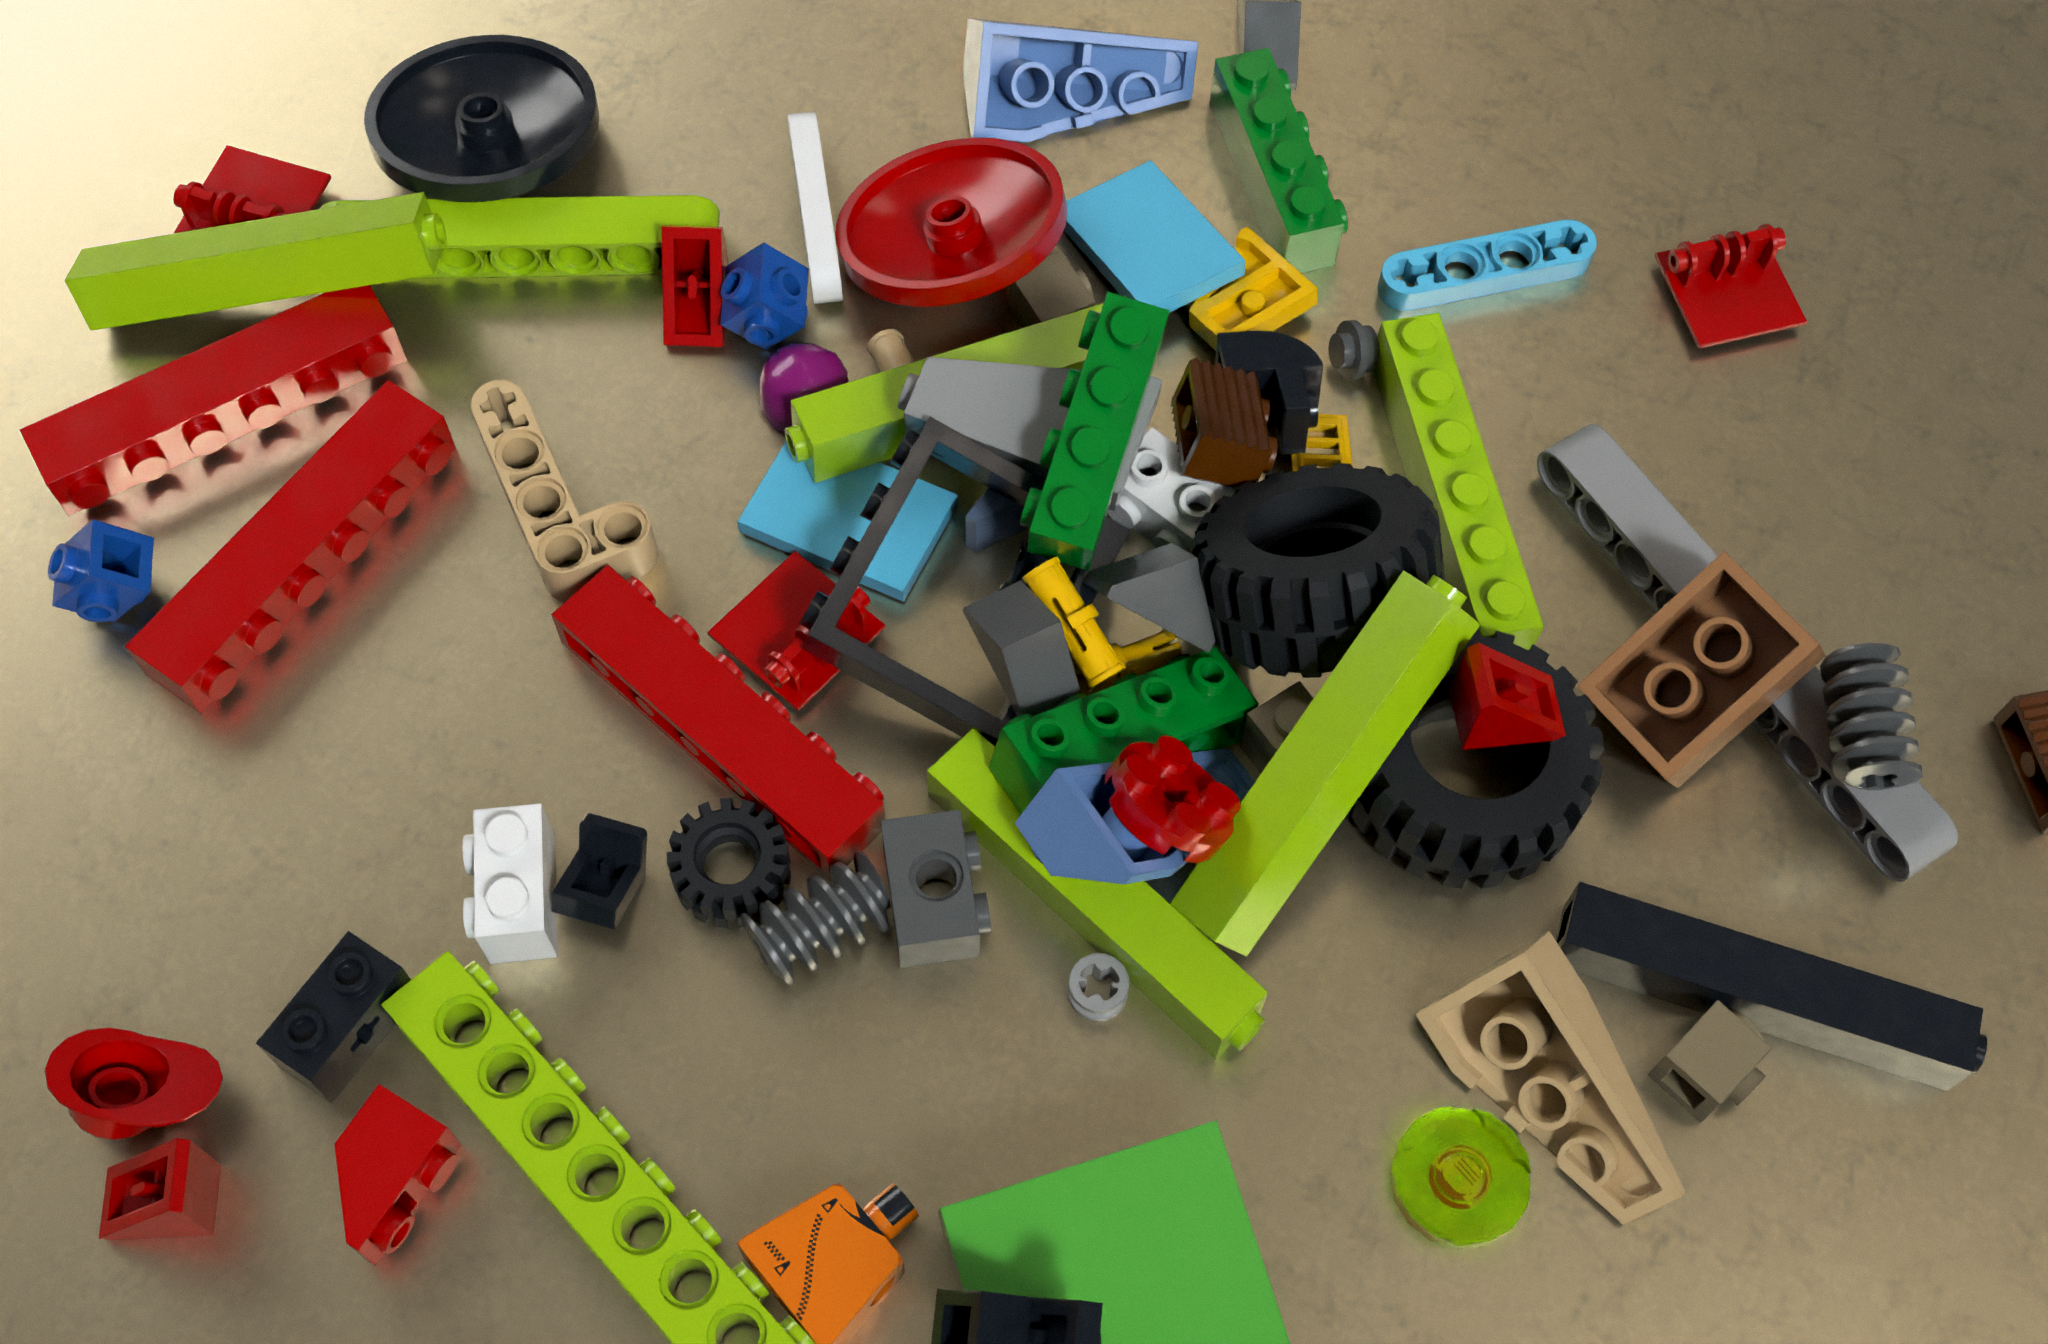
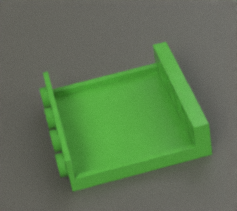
M1217 1120L939 1208L937 1212L945 1240L949 1242L962 1290L1103 1303L1100 1329L1101 1344H1290Z

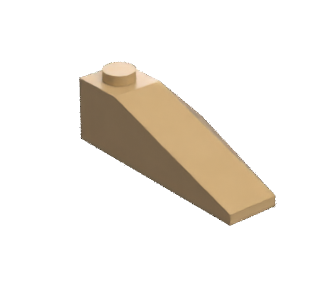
M1550 931L1493 962L1415 1014L1451 1072L1470 1089L1476 1085L1506 1112L1503 1119L1520 1134L1525 1129L1556 1156L1557 1166L1621 1224L1625 1225L1683 1197L1686 1193L1586 986Z

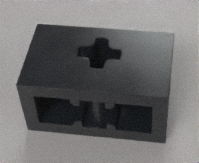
M348 931L258 1039L256 1044L279 1068L332 1104L395 1026L394 1021L381 1004L411 979L403 967Z

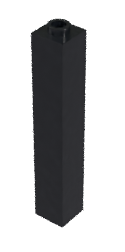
M1583 882L1578 883L1564 904L1555 940L1576 973L1704 1014L1719 1000L1728 1009L1737 1010L1746 1015L1760 1032L1945 1091L1951 1089L1970 1074H1976L1983 1064L1987 1051V1037L1980 1034L1983 1008Z

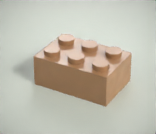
M1723 551L1583 679L1577 687L1583 694L1589 697L1590 701L1666 781L1679 788L1826 655L1821 645L1740 565Z

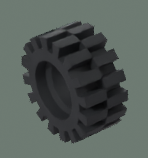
M720 798L721 809L712 811L708 801L698 806L699 818L694 820L687 813L680 820L683 831L682 833L672 832L669 839L672 852H667V865L675 892H677L680 903L686 911L692 908L695 918L703 923H706L708 917L713 918L716 927L728 929V919H737L739 928L744 925L740 914L745 913L749 916L757 912L760 917L759 904L767 900H773L777 904L781 903L783 900L784 884L790 885L791 870L789 863L791 861L784 831L780 823L775 826L773 815L763 808L758 814L756 813L754 802L745 799L742 801L741 808H734L732 798ZM728 842H737L747 846L755 855V865L745 879L735 884H720L707 876L704 871L705 860L716 846Z

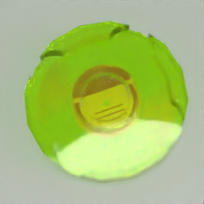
M1455 1106L1436 1108L1416 1119L1395 1146L1389 1171L1393 1199L1408 1224L1428 1240L1455 1249L1485 1247L1508 1234L1528 1208L1531 1191L1529 1192L1531 1167L1528 1153L1514 1131L1491 1113L1475 1108L1471 1111L1464 1108L1453 1109Z

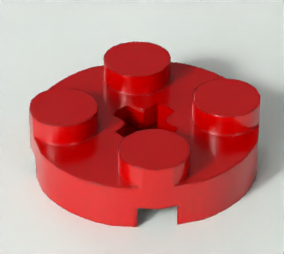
M1161 736L1155 744L1136 742L1128 745L1105 774V784L1112 780L1116 790L1110 797L1109 802L1117 818L1138 840L1163 855L1173 846L1181 851L1191 852L1184 860L1185 862H1205L1219 851L1233 833V818L1241 809L1238 796L1226 785L1216 782L1201 766L1193 761L1189 748L1172 736Z

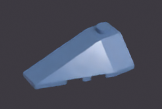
M968 18L963 80L970 135L972 138H997L1017 142H1030L1045 138L1046 135L1072 128L1079 129L1095 125V122L1121 115H1132L1192 99L1198 42Z
M1225 748L1192 752L1193 761L1201 766L1216 782L1222 783L1233 790L1241 803L1255 781L1232 750ZM1113 762L1056 769L1015 822V825L1031 846L1034 856L1044 865L1051 876L1117 884L1136 883L1172 876L1187 863L1184 860L1191 852L1181 851L1172 846L1163 855L1143 844L1121 823L1109 802L1110 797L1116 791L1112 780L1105 784V774Z

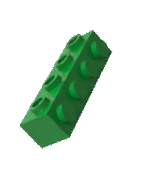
M1269 47L1215 59L1209 105L1266 243L1301 273L1335 266L1341 236L1348 229L1347 213L1340 199L1334 200L1329 189L1328 170L1324 158L1321 155H1315L1311 147L1306 116L1302 111L1296 112L1293 105L1287 72L1283 68H1277Z
M1107 291L1101 313L1092 310L1088 311L1078 344L1079 348L1088 350L1082 371L1070 368L1059 406L1068 408L1069 411L1062 431L1050 428L1039 465L1050 469L1043 490L1030 488L1022 512L1020 525L1030 528L1027 552L1049 559L1058 556L1062 563L1089 571L1164 338L1170 310Z
M1216 647L1212 648L1209 653L1203 651L1193 656L1181 654L1168 661L1163 667L1140 676L1137 673L1125 675L1111 687L1090 695L1084 693L1075 694L1051 710L1035 716L1022 714L1015 717L1001 729L988 767L1019 813L1022 814L1056 769L1114 762L1123 749L1132 743L1149 742L1155 744L1161 736L1167 735L1183 742L1191 753L1224 749L1239 743L1247 713L1258 707L1259 703Z

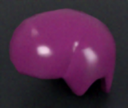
M792 343L778 348L776 353L770 354L759 379V405L762 415L774 429L785 432V428L792 426L791 400L849 382L847 377L848 371L838 355L814 343Z

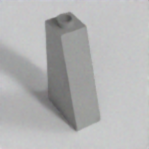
M927 357L920 375L910 373L900 394L898 409L904 410L906 432L909 429L920 435L931 416L1046 481L1050 468L1039 465L1050 428L1062 431L1069 411L1068 408L1059 406V401L1070 369ZM1151 376L1109 510L1115 511L1157 405L1163 380Z

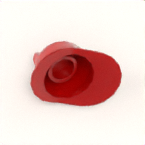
M111 1027L89 1029L66 1038L51 1052L44 1071L47 1089L61 1105L68 1108L69 1114L76 1124L90 1135L108 1140L132 1138L151 1127H162L186 1121L204 1111L218 1096L223 1081L219 1061L203 1048L185 1042L145 1036L133 1031Z

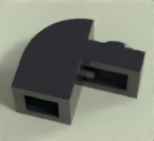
M1244 331L1218 333L1215 364L1221 363L1223 369L1232 366L1234 371L1243 368L1246 374L1254 371L1258 378L1261 398L1268 399L1270 402L1269 415H1271L1281 455L1305 453L1308 428H1314L1318 423V405L1323 373V363L1319 355L1299 339L1278 332Z
M937 1288L931 1344H1101L1100 1329L1103 1303L1026 1297L976 1290Z

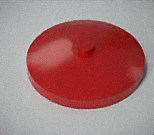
M962 138L943 141L913 150L888 162L860 183L850 194L839 213L835 231L836 244L844 268L851 280L864 292L873 297L898 305L915 307L958 304L999 291L1018 281L1036 268L1051 253L1062 236L1067 221V202L1062 180L1052 162L1035 149L1014 141L997 138Z

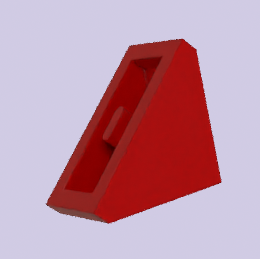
M662 225L663 344L723 347L726 328L720 325L723 301L721 287L725 278V267L729 265L723 227Z
M1479 642L1466 649L1449 688L1462 750L1555 741L1566 736L1551 675Z
M176 1138L108 1167L99 1239L127 1240L214 1236L221 1164L191 1140Z

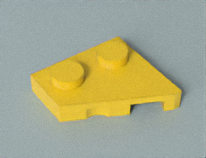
M1248 226L1241 229L1236 236L1235 248L1245 260V275L1196 299L1189 310L1190 327L1215 351L1218 333L1244 331L1273 332L1318 304V287Z

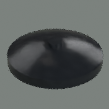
M480 35L459 38L434 45L412 55L395 66L381 79L371 93L365 109L364 124L375 161L380 169L400 186L414 193L424 192L426 197L438 200L486 202L506 199L533 191L554 181L574 167L586 154L595 139L599 125V109L594 85L588 72L575 58L565 51L548 43L526 37Z

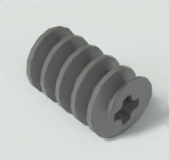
M1883 643L1850 645L1836 649L1826 656L1820 665L1821 678L1826 683L1823 688L1824 702L1829 707L1826 712L1827 727L1832 731L1828 737L1830 751L1835 754L1831 761L1833 775L1851 787L1864 790H1884L1906 786L1917 782L1923 777L1921 765L1905 761L1919 753V745L1917 740L1904 736L1916 729L1914 716L1902 712L1912 705L1911 692L1899 688L1909 681L1908 669L1902 665L1892 664L1901 654L1896 646Z
M861 850L854 853L855 873L841 861L831 865L832 886L817 874L807 878L809 899L805 898L793 887L783 891L785 912H782L769 900L759 904L760 926L745 913L740 914L741 921L766 967L787 985L795 982L792 961L798 959L812 972L819 969L816 948L822 946L836 959L842 956L840 935L846 933L860 946L865 944L866 938L863 922L870 920L883 933L890 930L887 909L891 908L888 893L874 865Z

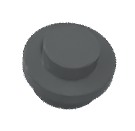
M1357 320L1341 322L1336 333L1331 336L1329 341L1328 353L1330 362L1335 369H1338V372L1344 379H1360L1364 373L1374 371L1379 360V341L1375 330L1370 325H1362Z

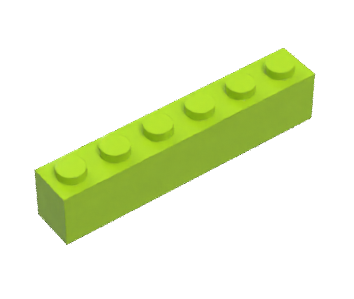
M1440 313L1381 321L1377 336L1379 341V360L1373 372L1406 477L1414 486L1417 485L1433 502V507L1438 511L1445 582L1467 597L1461 608L1481 624L1479 626V636L1493 638L1495 631H1500L1515 636L1513 644L1529 650L1532 644H1536L1544 625Z

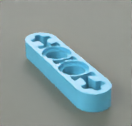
M1559 220L1398 252L1391 255L1383 264L1377 285L1378 295L1383 303L1392 309L1412 311L1575 278L1582 275L1590 265L1597 246L1596 235L1590 227L1582 222ZM1565 244L1566 247L1558 248V245ZM1578 250L1577 254H1571L1570 252ZM1506 251H1515L1525 256L1529 265L1524 268L1508 267L1501 261L1499 255ZM1451 262H1462L1470 266L1475 275L1469 279H1457L1448 274L1445 266ZM1431 269L1432 273L1427 274V270ZM1397 276H1403L1407 283H1415V286L1407 287L1404 280L1395 279Z

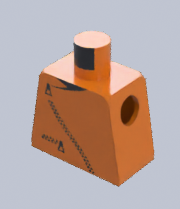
M837 1183L745 1235L737 1242L743 1258L787 1314L802 1327L815 1344H846L905 1273L904 1261L890 1241L916 1220L919 1214L906 1195L894 1183L890 1184L863 1208L859 1206L843 1185Z

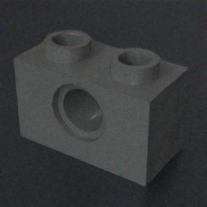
M960 809L880 820L900 968L980 957V934L991 932L990 914L986 892L973 894L970 872L981 870L979 845L976 831H963ZM937 878L944 879L954 886L950 893L942 897H931L920 890V887L925 882Z

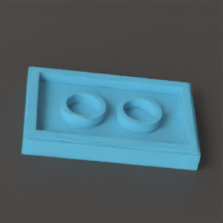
M1151 160L1066 201L1067 221L1064 231L1121 296L1172 312L1245 275V260Z
M785 442L738 519L739 532L792 554L796 551L808 562L831 571L830 568L847 537L850 536L860 542L871 521L863 518L860 514L878 482L890 488L900 470L878 462L814 483L805 462L795 463L788 449L787 442ZM918 478L862 577L860 584L904 602L957 508L958 495Z

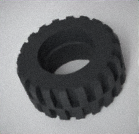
M1334 463L1333 467L1317 468V464L1299 466V470L1283 473L1281 470L1265 475V480L1257 483L1249 481L1237 487L1233 496L1228 497L1224 495L1214 503L1210 512L1206 513L1195 531V538L1192 541V554L1198 558L1202 584L1216 641L1215 644L1229 657L1233 656L1243 666L1253 670L1261 666L1268 674L1286 677L1288 672L1301 673L1303 678H1320L1322 673L1332 672L1403 570L1424 584H1427L1432 575L1445 581L1438 511L1433 507V502L1417 485L1414 486L1407 478L1397 473L1388 476L1382 468L1372 466L1357 469L1353 468L1351 464Z
M1479 628L1357 799L1351 817L1360 832L1366 834L1373 830L1378 836L1374 848L1387 860H1391L1395 854L1399 855L1409 862L1405 872L1422 880L1427 871L1442 875V886L1462 889L1467 878H1476L1477 886L1483 889L1501 886L1508 872L1511 878L1515 880H1520L1534 873L1541 861L1550 862L1563 848L1592 803L1591 798L1600 784L1603 767L1598 759L1604 751L1602 731L1598 727H1589L1597 715L1589 697L1585 694L1576 696L1573 689L1578 681L1564 666L1555 670L1546 661L1550 654L1532 644L1529 650L1513 644L1515 639L1513 635L1495 631L1493 638L1479 636ZM1478 642L1552 676L1566 733L1565 737L1555 741L1510 745L1522 764L1526 786L1515 794L1495 799L1468 797L1444 787L1424 769L1416 756L1411 741V733L1418 727L1434 720L1455 718L1449 688L1466 649Z

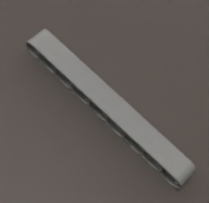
M1588 424L1538 455V472L1548 490L1655 613L1718 557L1602 427L1596 424ZM1814 666L1751 724L1876 868L1893 881H1906L1956 846L1958 842L1956 827L1945 810L1919 781L1906 786L1884 790H1864L1851 787L1833 775L1831 761L1835 754L1830 751L1828 737L1832 731L1827 727L1826 712L1829 707L1825 704L1823 688L1826 683L1822 681L1820 670Z

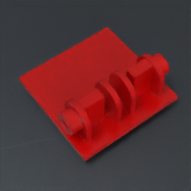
M226 145L203 185L192 181L187 185L180 184L176 188L173 201L176 207L181 208L184 216L174 233L312 211L332 177L324 172Z
M1763 224L1757 230L1746 232L1745 234L1731 231L1725 237L1721 234L1712 235L1708 241L1699 243L1680 242L1676 249L1655 254V259L1698 349L1806 325L1807 320L1775 258L1777 252L1783 250L1786 246V236L1782 228H1773L1770 224Z
M796 551L707 632L708 636L797 711L841 671L801 648L810 632L809 629L799 624L817 591L830 596L836 584ZM857 586L835 628L868 645L886 626L866 609L871 603L870 598Z

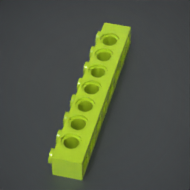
M447 950L381 1004L398 1028L671 1344H721L725 1333L734 1325L748 1323L759 1329L760 1338L758 1344H815L790 1315L778 1323L760 1302L769 1295V1292L742 1261L731 1270L713 1249L722 1242V1239L696 1209H693L685 1217L667 1198L676 1188L650 1157L638 1165L622 1146L631 1137L617 1119L605 1107H602L597 1113L593 1114L581 1101L578 1095L587 1088L570 1066L561 1057L552 1064H549L534 1048L543 1040L541 1035L517 1008L506 1016L496 1005L492 998L500 990L475 960L464 968ZM472 1020L485 1021L484 1030L477 1039L464 1044L455 1043L456 1033L462 1025ZM516 1068L529 1070L527 1081L519 1090L512 1093L497 1092L498 1082L506 1072ZM559 1117L573 1120L572 1130L563 1141L556 1144L540 1142L541 1132L548 1122ZM604 1167L618 1170V1180L608 1193L601 1196H590L584 1193L585 1182L595 1170ZM655 1218L665 1223L664 1233L654 1246L647 1249H636L629 1245L630 1233L640 1221ZM694 1270H701L712 1276L711 1287L701 1300L693 1303H684L675 1299L676 1284L684 1274Z

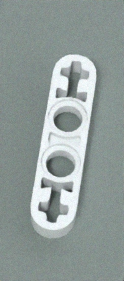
M816 111L787 114L813 303L843 301Z

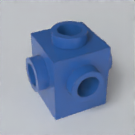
M764 242L725 267V278L721 287L723 301L720 325L765 350L795 334L805 327L808 312L806 301L809 268Z
M92 519L65 544L60 543L51 555L48 565V577L54 581L52 606L76 612L79 617L88 621H109L114 623L136 604L142 603L146 596L150 594L154 537Z

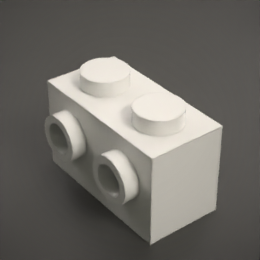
M1151 427L1144 435L1115 511L1108 510V514L1119 524L1128 529L1133 528L1152 542L1155 548L1173 543L1192 554V541L1195 538V531L1204 515L1209 513L1214 503L1224 495L1228 497L1233 496L1236 488L1180 476L1182 468H1179L1181 460H1178V445Z
M542 804L473 810V834L464 835L463 837L464 867L467 875H474V897H467L463 902V921L467 938L476 939L490 964L557 958V913L552 912V892L556 887L555 833Z

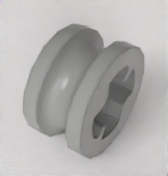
M1092 953L1082 957L1073 966L1069 976L1068 999L1072 1008L1081 1017L1091 1021H1106L1115 1017L1124 1008L1129 991V975L1125 966L1115 957L1105 953ZM1093 974L1098 981H1103L1107 978L1113 980L1114 983L1111 984L1109 996L1112 998L1104 1001L1099 994H1093L1087 998L1082 993L1086 991L1087 978L1085 977Z

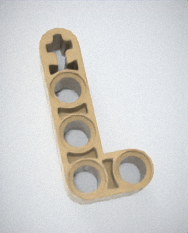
M501 379L489 381L481 385L471 399L472 414L484 447L545 587L551 596L561 602H566L607 565L625 580L630 576L640 579L650 573L657 563L658 550L650 518L644 508L634 502L620 501L579 516L523 390L519 385L509 380ZM510 420L514 428L504 432L501 422ZM529 463L532 464L531 466H529V467H527V468L516 469V468H518V467H520L521 465H524V464H529ZM556 511L549 517L536 518L543 512ZM627 537H635V538H637L635 541L631 542L630 544H625V545L616 544L618 541H620V540L623 539V538H627ZM579 560L571 567L558 568V565L564 561Z

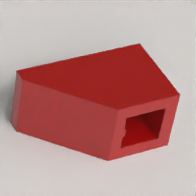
M378 1084L334 1143L346 1243L375 1266L385 1252L387 1254L393 1253L408 1237L415 1221V1217L412 1214L429 1191H438L448 1181L458 1162V1155L456 1153L462 1146L448 1127Z

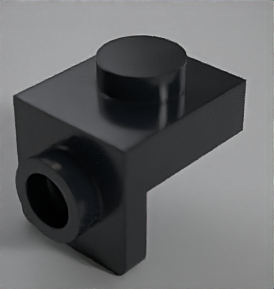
M592 813L585 814L579 824V849L552 892V912L615 930L645 879L647 831L642 827Z

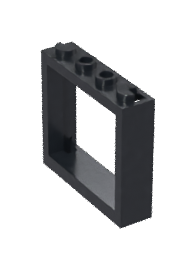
M930 416L920 435L909 429L907 430L890 463L901 468L890 488L878 482L860 516L871 521L861 541L859 542L848 536L830 568L831 571L840 575L830 596L817 591L799 623L810 630L801 648L962 738L973 728L996 747L1001 729L1009 721L1017 717L1008 697L998 716L995 717L835 628L930 455L1022 507L1025 505L1031 487L1043 490L1044 480ZM1106 516L1089 571L1114 563L1130 529ZM1076 567L1070 580L1087 606L1093 603L1098 591L1083 582L1089 571Z

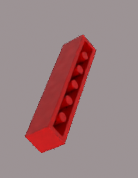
M370 285L326 292L20 429V432L46 486L66 514L70 516L83 509L97 507L108 498L142 482L155 480L166 471L194 458L212 454L222 448L223 445L257 429L268 428L276 424L281 418L307 406L325 402L336 393L368 378L381 376L392 367L407 361L395 328Z
M387 380L124 646L145 675L201 715L214 701L228 695L234 688L238 676L259 654L269 651L278 642L283 629L303 608L313 605L323 594L326 584L346 563L353 562L364 552L369 539L388 519L397 517L406 508L410 496L428 477L438 474L447 465L451 453L456 449L444 416Z
M609 565L605 566L551 614L561 643L740 802L743 799L754 802L756 813L758 814L763 808L773 815L775 826L780 823L786 842L831 881V865L841 861L848 866L853 861L855 852L863 851L882 833L880 820H885L884 796L880 789L866 775L856 772L852 776L836 762V753L821 736L812 731L804 735L790 723L791 716L789 712L773 695L763 692L759 696L744 683V674L728 656L719 652L714 657L699 644L701 641L699 635L684 618L678 614H674L670 618L655 606L656 600L640 580L634 576H630L625 580Z

